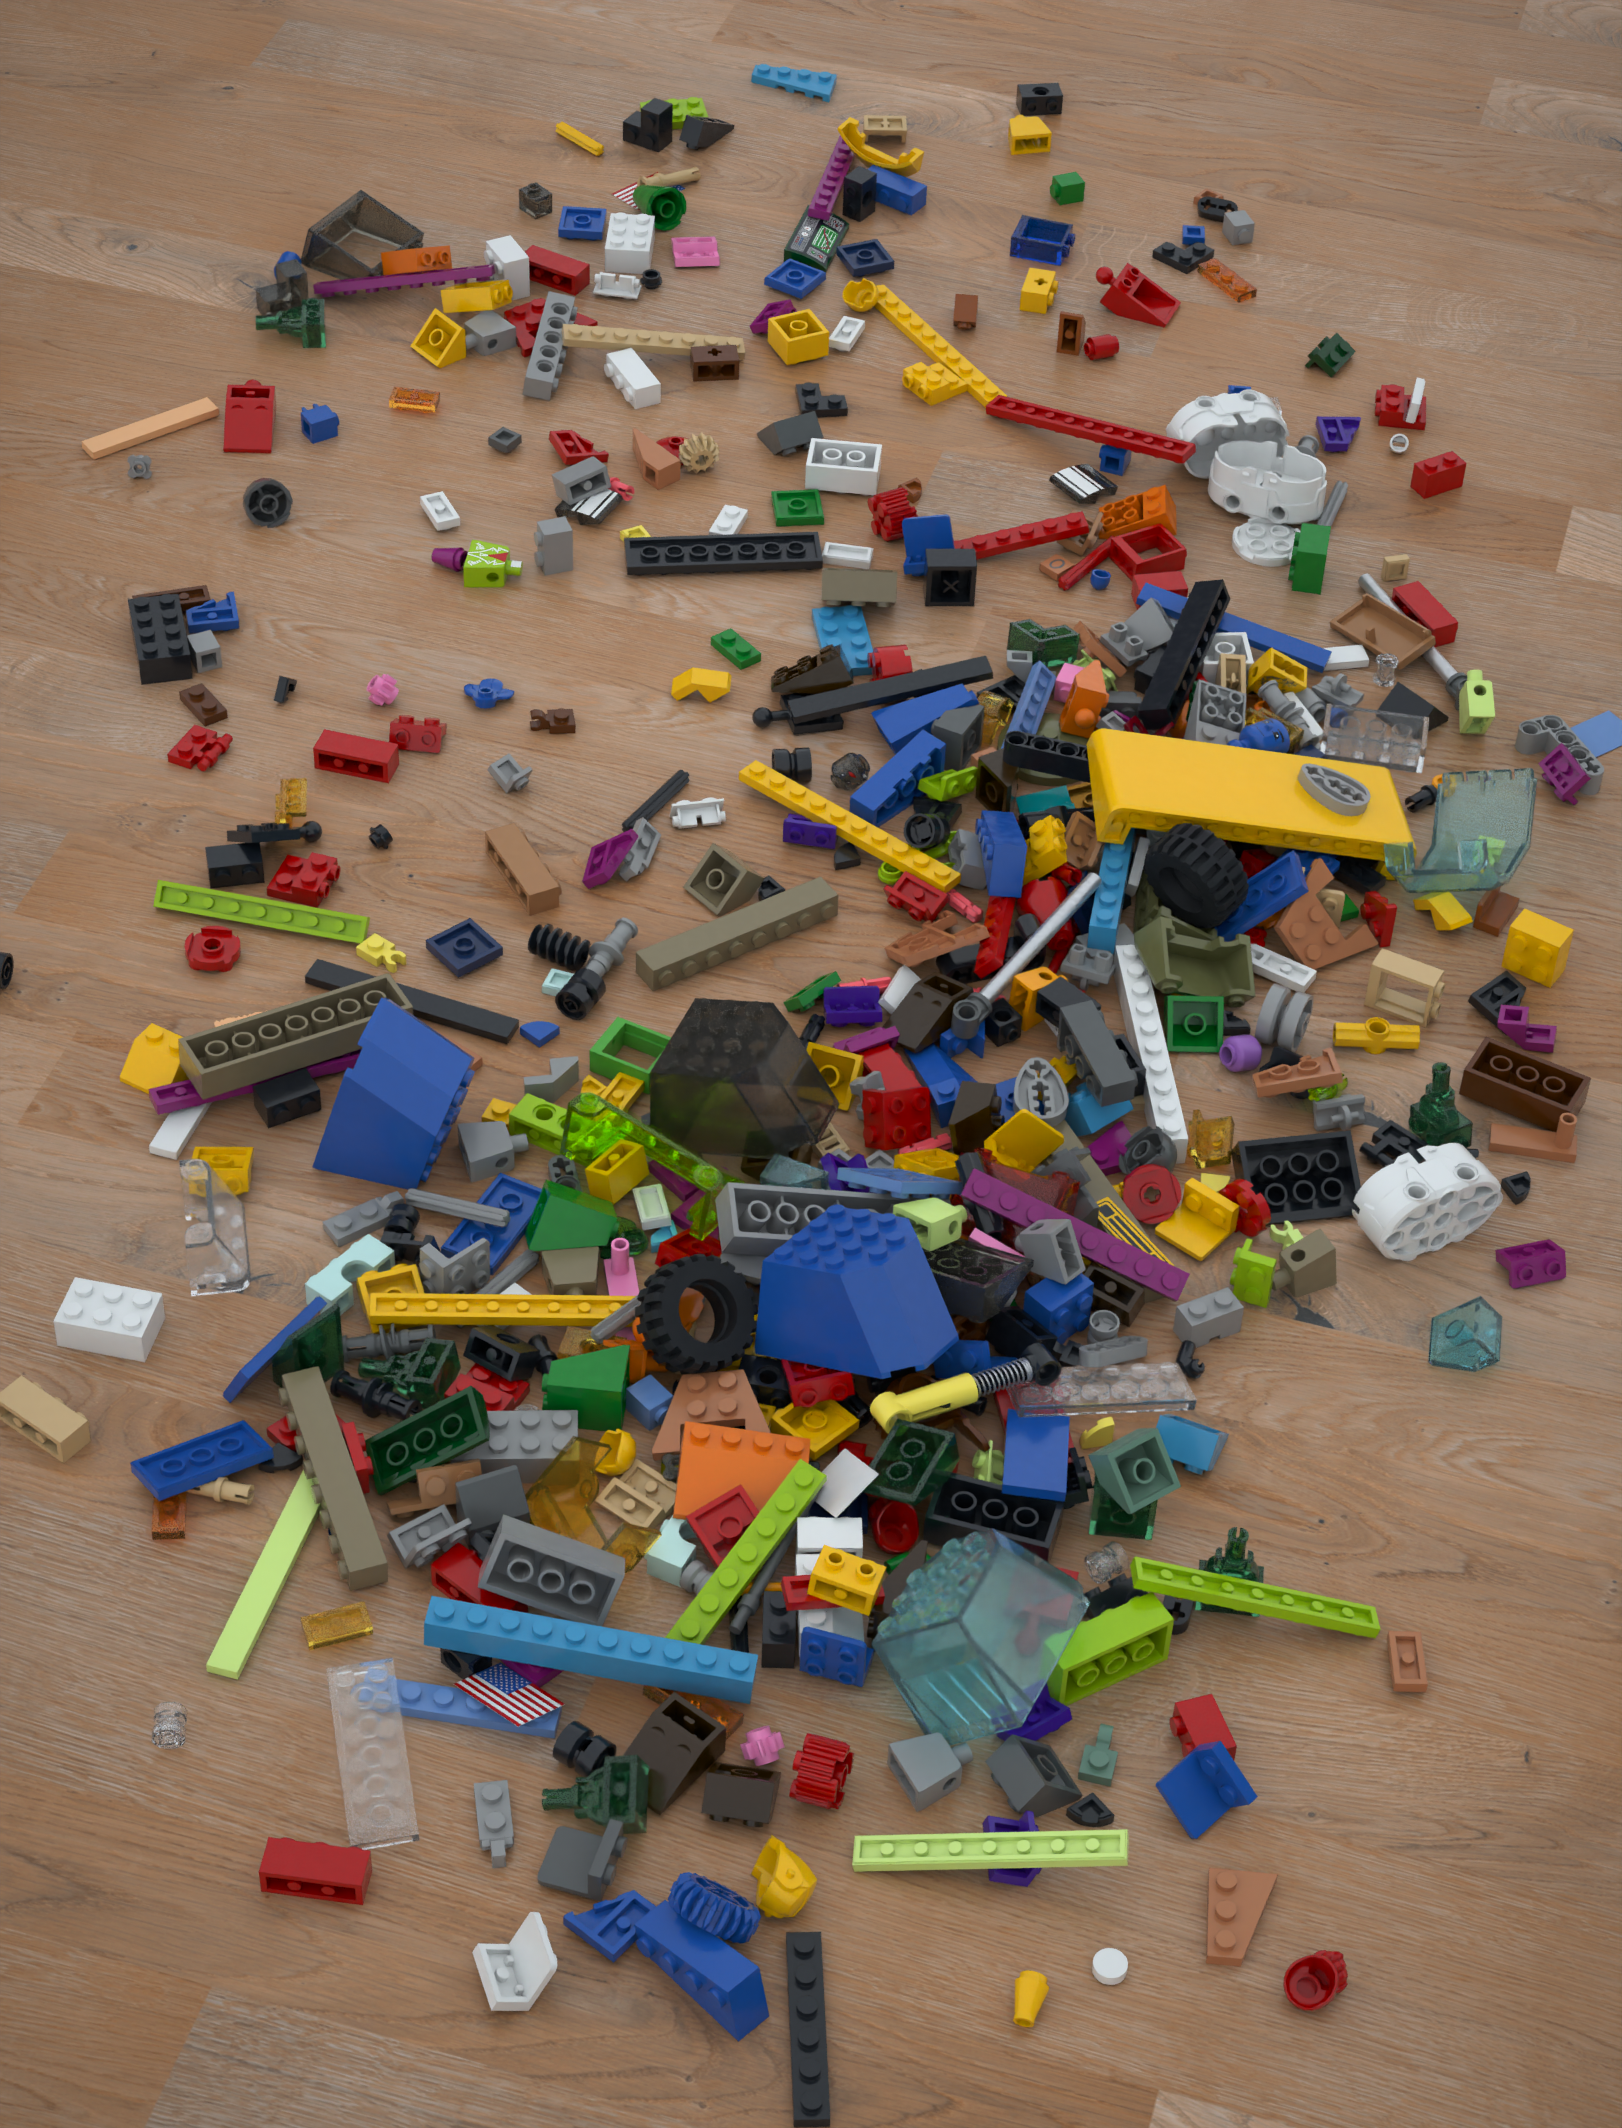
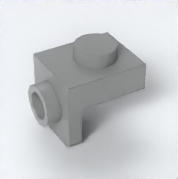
M510 753L492 763L487 769L506 793L515 788L517 791L524 788L529 783L528 778L533 771L530 766L522 769Z

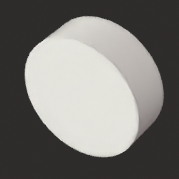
M1105 1948L1095 1954L1092 1973L1099 1982L1106 1985H1115L1122 1982L1126 1977L1128 1961L1121 1951L1114 1948Z

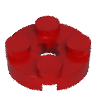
M223 926L201 928V933L195 936L191 933L184 944L185 956L189 961L190 968L193 970L227 972L233 968V963L239 959L241 954L239 937L232 935V930Z
M1146 1164L1137 1167L1124 1178L1121 1196L1137 1220L1147 1224H1157L1169 1219L1174 1214L1173 1211L1181 1200V1187L1177 1178L1164 1166ZM1151 1186L1154 1190H1159V1194L1155 1195L1154 1201H1150L1148 1197L1144 1198V1193Z
M1236 1179L1227 1184L1218 1193L1239 1205L1236 1230L1234 1232L1240 1231L1246 1236L1255 1237L1267 1229L1266 1225L1271 1221L1270 1209L1261 1192L1256 1195L1250 1189L1254 1186L1252 1183L1244 1179Z

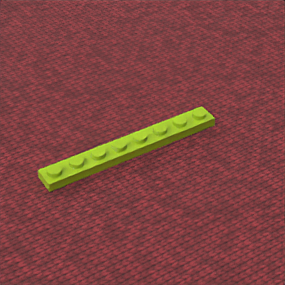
M158 880L153 907L359 944L366 940L370 917Z
M799 1459L665 1638L701 1645L705 1644L795 1524L797 1517L801 1516L825 1484L827 1475Z
M1134 1556L1130 1564L1133 1587L1146 1592L1169 1595L1175 1598L1193 1600L1204 1604L1217 1605L1237 1611L1260 1614L1266 1617L1289 1620L1295 1623H1303L1375 1639L1381 1630L1376 1608L1373 1606Z

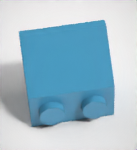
M1174 1414L1160 1415L1156 1426L1172 1464L1174 1460L1185 1463L1184 1469L1201 1475L1203 1470H1213L1229 1435L1228 1433Z

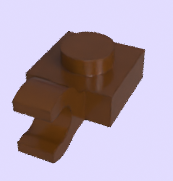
M539 709L530 711L531 719H538L537 721H530L532 731L549 729L550 734L575 733L576 724L573 709L547 710V714Z

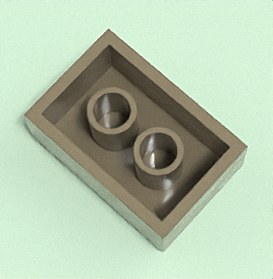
M823 568L821 600H826V605H841V601H851L852 606H866V602H876L877 607H891V602L896 603L897 570Z

